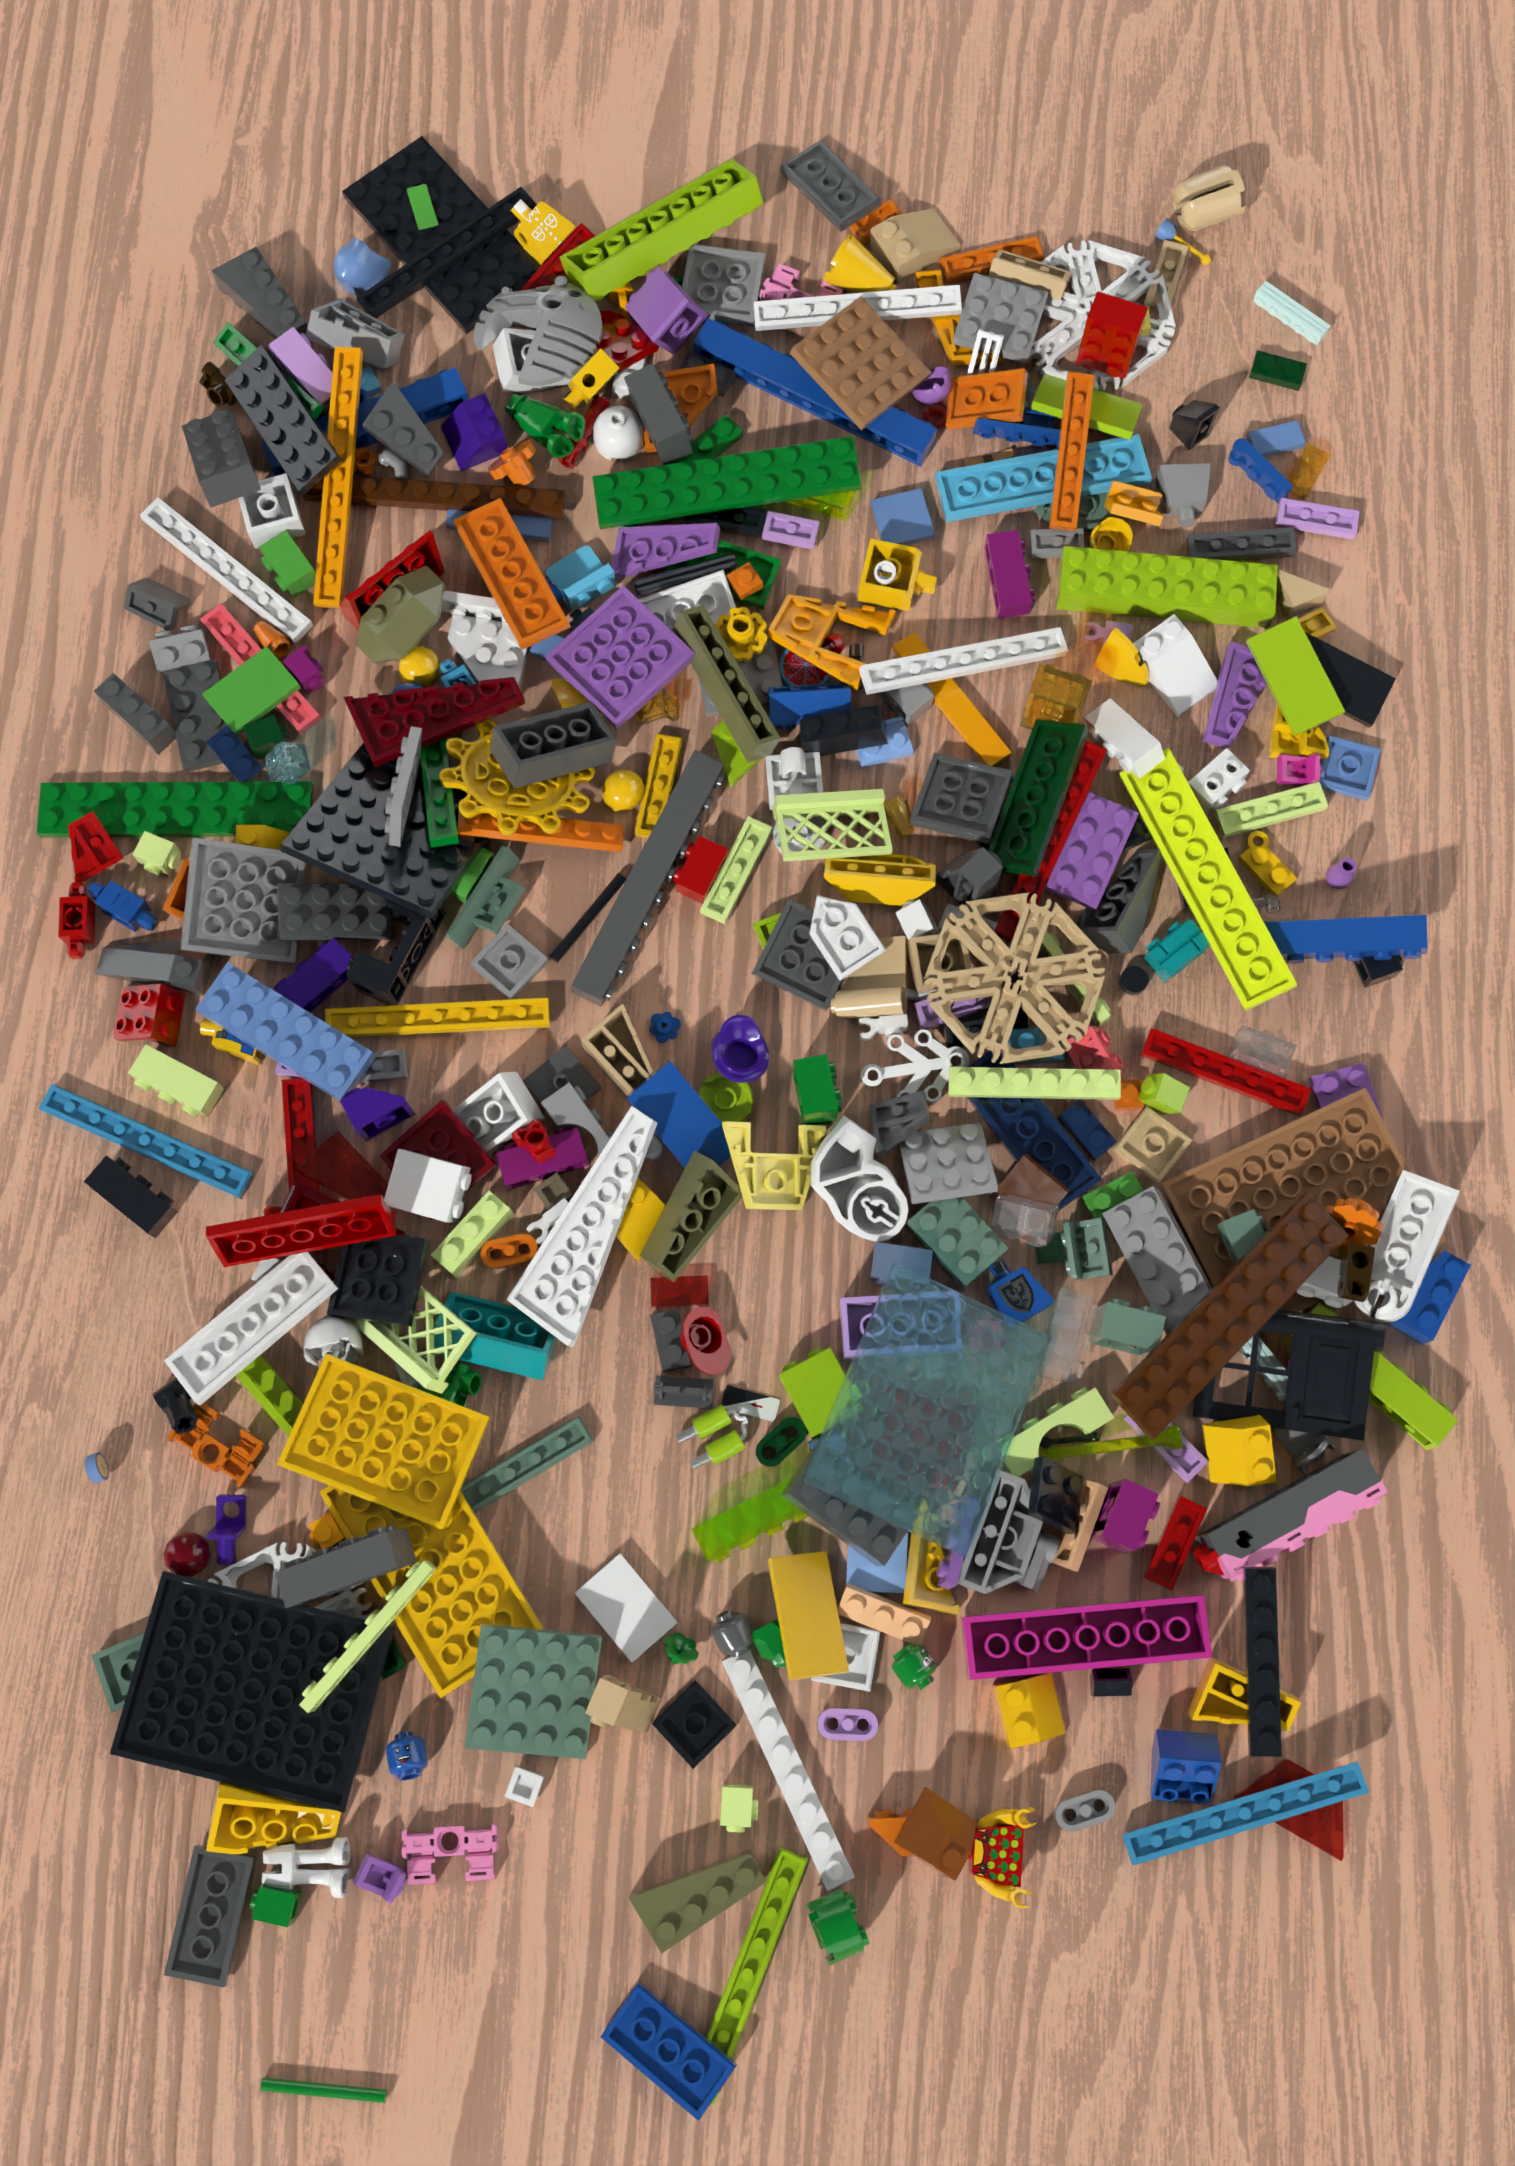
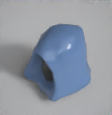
M353 238L347 245L341 247L334 257V275L338 284L346 292L358 297L388 277L391 261L373 252L360 239Z

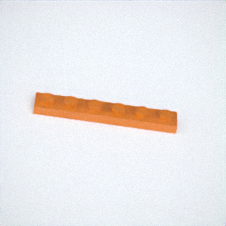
M1068 371L1066 377L1049 528L1075 532L1077 528L1095 376L1092 374Z
M458 811L457 829L460 835L621 853L623 848V825L559 818L561 821L559 829L553 834H548L536 823L524 821L518 824L514 834L505 836L498 829V819L489 813H481L472 818H465Z

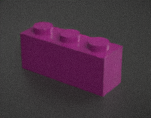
M1018 530L987 534L984 549L997 618L1028 615L1031 605L1035 604V592L1033 587L1029 588L1030 567L1028 563H1024L1023 558L1026 555L1025 541L1020 540Z
M565 1127L557 1130L556 1135L548 1137L555 1150V1155L541 1164L525 1148H520L517 1144L502 1147V1151L496 1153L504 1184L508 1191L548 1179L556 1172L558 1175L590 1166L578 1128Z

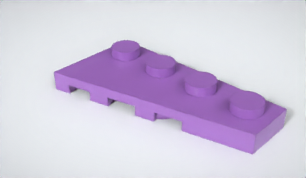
M1230 641L1226 647L1202 738L1203 742L1224 749L1229 748L1245 722L1248 713L1257 701L1260 692L1266 685V681L1247 646Z

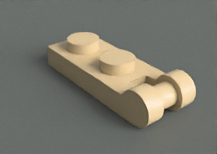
M1164 240L1155 270L1158 269L1160 272L1153 280L1163 275L1171 305L1189 246ZM1159 284L1149 286L1144 306L1151 308L1152 305L1157 307V302L1163 304L1162 297L1155 295Z

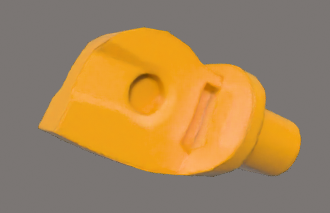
M627 282L624 287L617 288L608 294L609 301L613 305L619 306L620 314L628 320L629 314L625 306L627 305V300L635 292L630 282Z

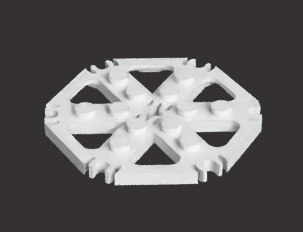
M1088 240V244L1085 241H1081L1079 251L1073 249L1072 243H1068L1067 251H1065L1064 245H1062L1042 261V263L1054 267H1064L1067 271L1071 272L1069 279L1073 294L1064 292L1061 300L1047 297L1042 315L1063 322L1033 343L1028 362L1032 359H1038L1035 370H1041V375L1048 374L1066 380L1068 371L1059 368L1057 362L1081 343L1086 320L1097 291L1134 302L1143 294H1147L1149 286L1159 284L1155 295L1162 297L1163 304L1157 302L1159 321L1150 318V335L1140 336L1137 345L1145 347L1148 352L1147 355L1129 368L1125 379L1111 377L1107 373L1092 369L1091 374L1095 375L1093 389L1098 390L1100 388L1102 392H1105L1106 382H1112L1115 390H1117L1120 381L1123 388L1167 353L1171 341L1165 340L1163 337L1172 339L1176 325L1163 275L1153 280L1160 271L1157 269L1153 273H1148L1147 270L1151 262L1149 260L1145 261V257ZM1102 260L1124 267L1127 272L1101 291L1094 262Z

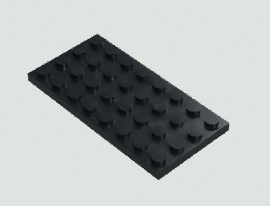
M423 136L342 191L344 199L403 265L488 209ZM426 184L438 225L419 230L407 188ZM506 230L423 287L462 331L468 334L475 329L476 322L482 324L479 319L482 310L488 311L486 305L502 292L503 287L511 288L513 292L520 291L541 266L522 247L518 240Z

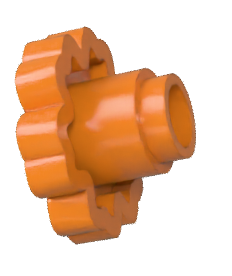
M530 439L520 442L517 446H510L500 454L499 459L491 464L488 471L495 480L502 479L507 475L513 484H517L518 487H524L536 477L533 472L534 467L528 459L535 454L537 449Z
M1358 1198L1337 1199L1334 1206H1327L1325 1208L1349 1235L1338 1247L1348 1243L1364 1246L1378 1243L1383 1224L1378 1221V1211L1373 1209L1364 1200Z

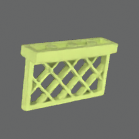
M871 789L776 795L772 811L774 820L776 819L783 861L892 854L893 849L883 804L885 800L884 790ZM878 813L879 821L873 825L863 818L865 814ZM839 815H848L854 821L846 827L836 819ZM812 817H821L827 822L820 829L811 823L810 819ZM794 818L800 824L793 831L784 824L783 819ZM857 823L869 830L864 838L852 831ZM830 825L843 832L837 840L825 832ZM804 826L816 834L810 841L798 834ZM875 834L883 840L884 846H874L868 842V839ZM846 836H849L859 844L855 848H847L841 844V841ZM821 837L831 846L828 850H820L813 844ZM794 839L803 845L804 848L801 851L789 852L788 844Z
M421 1285L418 1299L425 1298V1311L416 1313L415 1309L412 1327L409 1326V1335L400 1337L399 1325L357 1320L355 1322V1326L423 1387L441 1394L449 1385L445 1378L476 1335L472 1328ZM442 1313L444 1326L434 1329L433 1315ZM426 1317V1331L416 1333V1319ZM461 1329L464 1335L458 1343L452 1344L451 1331ZM444 1333V1347L434 1349V1335ZM426 1337L427 1351L418 1353L417 1339ZM445 1353V1362L438 1370L435 1368V1355Z

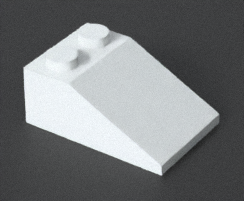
M503 328L493 344L502 392L530 393L567 386L577 373L572 376L564 375V380L544 386L520 384L518 377L536 330Z
M1172 615L1133 643L1139 651L1137 653L1141 659L1139 666L1146 663L1148 667L1149 684L1177 717L1215 691L1217 679L1192 634L1175 615Z
M517 1072L498 1073L453 1109L489 1155L513 1142L512 1133L516 1129L527 1127L534 1119H540L541 1121L545 1119Z

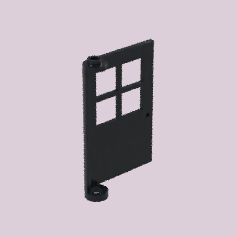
M1278 1309L1253 1335L1250 1365L1228 1362L1224 1366V1368L1249 1371L1245 1405L1213 1401L1214 1376L1195 1396L1193 1417L1225 1421L1260 1415L1270 1424L1271 1428L1364 1441L1374 1351H1383L1386 1325L1381 1322ZM1260 1331L1293 1335L1289 1370L1256 1366ZM1255 1372L1288 1376L1284 1411L1251 1406Z

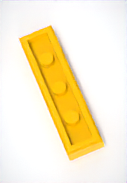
M656 733L644 786V796L641 800L635 827V836L649 838L672 793L683 738Z

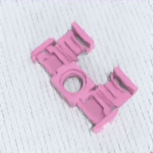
M781 263L778 264L771 281L770 278L764 281V288L760 290L758 295L759 301L814 296L793 288L792 282L793 280L799 281L800 271ZM823 281L820 286L822 291L820 295L816 296L844 294V289Z
M492 1824V1829L466 1830V1826L434 1827V1833L409 1834L408 1829L402 1832V1841L404 1842L402 1857L409 1859V1854H411V1860H407V1885L437 1883L436 1874H432V1863H436V1859H433V1852L434 1857L467 1855L468 1850V1856L465 1857V1861H469V1872H466V1881L495 1879L494 1855H490V1849H492V1853H496L499 1849L497 1825ZM448 1832H454L459 1840L457 1847L451 1851H447L442 1846V1838ZM473 1872H486V1874H472L471 1876ZM430 1875V1877H422L415 1879V1876Z

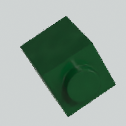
M275 715L243 726L250 746L258 760L289 749L285 740L290 738L284 722L278 723Z

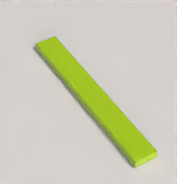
M781 1846L776 1854L767 1882L764 1885L706 2035V2038L730 2059H732L808 1861L807 1857ZM718 2094L716 2095V2097H715L714 2100L712 2101V2103H711L712 2105L715 2104V2101H716V2099H717Z

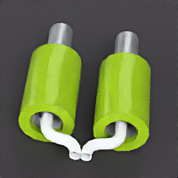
M720 1404L692 1419L693 1425L676 1434L681 1444L696 1435L703 1439L731 1424L732 1422L728 1416L730 1414L737 1420L743 1421L741 1424L742 1436L739 1437L735 1429L706 1445L705 1453L689 1461L693 1470L710 1461L717 1465L746 1449L742 1442L747 1434L745 1426L748 1424L745 1416L741 1417L733 1410L726 1411L723 1404Z

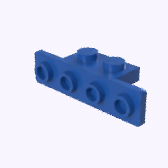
M1024 407L1023 421L1010 423L977 418L973 434L985 439L997 437L1004 438L1008 442L1025 441L1035 446H1044L1046 444L1058 448L1060 430L1053 429L1054 416L1032 410L1030 407Z

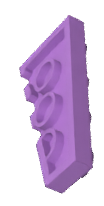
M717 523L619 527L612 564L615 580L716 553L720 527Z

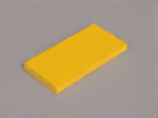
M827 1551L771 1557L768 1559L789 1681L848 1672L849 1668Z

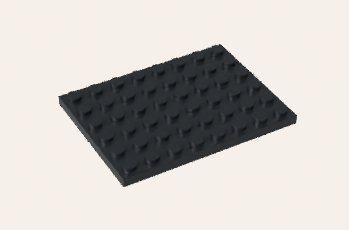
M162 1571L110 1754L345 1813L349 1806L395 1627L388 1626L314 1712L307 1713L299 1705L305 1698L302 1693L313 1681L318 1683L326 1673L323 1669L335 1656L339 1659L347 1650L344 1648V1645L355 1633L360 1635L367 1627L364 1623L365 1619L303 1604L285 1608L283 1599Z

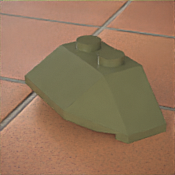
M428 566L396 578L361 617L356 645L373 663L404 659L440 620L443 592L446 585Z

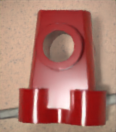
M534 1119L527 1127L518 1128L512 1133V1139L517 1146L525 1148L539 1164L555 1155V1150L547 1135L548 1129L540 1119Z

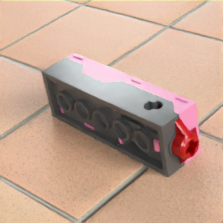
M1363 1449L1347 1452L1198 1534L1196 1538L1200 1545L1195 1547L1194 1556L1204 1571L1217 1574L1219 1579L1240 1581L1243 1579V1567H1259L1261 1565L1264 1567L1279 1559L1277 1553L1292 1552L1305 1545L1304 1538L1307 1537L1309 1539L1313 1536L1317 1538L1330 1531L1329 1524H1336L1338 1522L1341 1524L1356 1516L1354 1512L1356 1509H1369L1382 1502L1380 1496L1388 1491Z

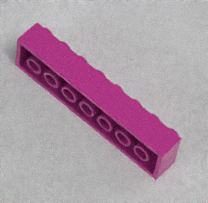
M1204 1595L960 1617L966 1673L969 1680L1212 1658Z

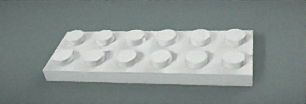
M309 1252L289 1255L166 1358L164 1362L193 1401L200 1406L338 1290V1288Z

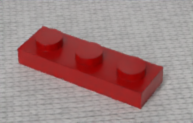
M1177 1497L1143 1578L1173 1591L1207 1508L1185 1497Z

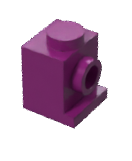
M305 645L283 660L288 672L307 694L317 691L324 686L326 681L321 675L323 668L314 657H311Z

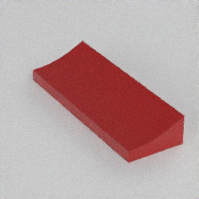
M381 1194L206 1226V1238L224 1267L396 1236L395 1212L387 1206Z

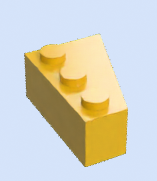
M1210 1658L1187 1710L1191 1720L1248 1725L1246 1673L1219 1660ZM1280 1689L1281 1730L1290 1731L1301 1702L1295 1695Z

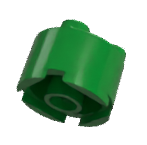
M839 1889L806 1903V1908L814 1911L808 1914L820 1948H825L828 1956L825 1957V1960L829 1966L864 1951V1946L869 1944V1940L863 1925L860 1926L855 1921L854 1914L858 1913L851 1894L848 1895L847 1891L843 1892Z

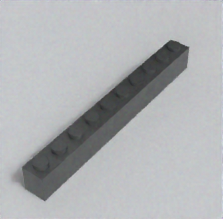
M694 750L580 967L571 985V993L600 1007L604 1000L609 1002L616 989V986L613 985L616 977H622L628 966V962L625 960L629 952L635 953L641 941L638 938L641 929L646 930L653 918L650 912L654 904L659 906L665 895V891L662 888L666 881L671 883L677 870V867L674 866L678 858L683 859L690 845L686 843L690 834L695 836L702 822L698 819L702 811L708 812L714 799L711 797L714 788L719 790L726 775L722 773L723 763L697 750Z

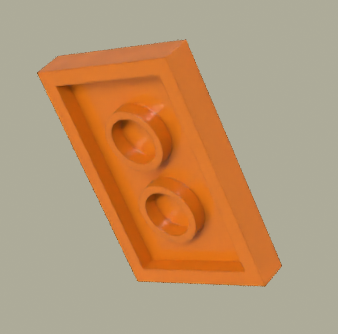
M1026 369L951 378L952 387L948 397L945 420L948 430L974 427L977 418L1010 423L1023 421L1028 379Z

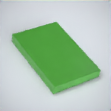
M266 646L202 693V695L237 736L245 730L243 726L258 721L301 687Z

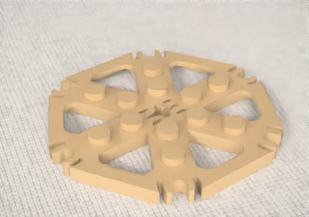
M1029 893L966 901L965 905H960L958 910L963 915V918H957L953 913H950L948 918L945 919L924 979L929 978L925 981L924 986H933L937 990L936 993L928 994L927 1000L931 1001L929 1006L972 1054L975 1052L977 1044L980 1045L977 1057L981 1058L984 1050H991L993 1052L991 1062L993 1063L997 1061L1000 1053H1002V1060L999 1064L1062 1055L1065 1051H1069L1072 1046L1067 1041V1037L1074 1038L1078 1043L1087 1033L1105 976L1099 977L1104 973V968L1096 969L1092 966V962H1098L1101 959V954H1097L1099 949L1056 902L1051 912L1049 911L1051 906L1050 899H1047L1043 907L1038 906L1035 902L1037 894L1032 895L1029 903L1026 902ZM1004 910H1014L1018 913L1019 921L1009 948L982 919L983 914ZM1049 925L1059 927L1076 947V953L1036 959ZM953 939L962 941L984 967L944 972L941 963L948 943ZM1017 966H1019L1017 973L1018 978L1022 979V981L1017 980L1012 989H1010L1012 982L1011 977L1008 975L1015 972ZM1077 983L1083 985L1086 989V995L1079 1016L1071 1018L1045 988ZM993 996L981 1031L978 1033L969 1032L951 1012L950 1006L953 1002ZM1020 1007L1046 1035L1047 1040L1044 1045L1014 1049L1010 1046L1008 1040Z

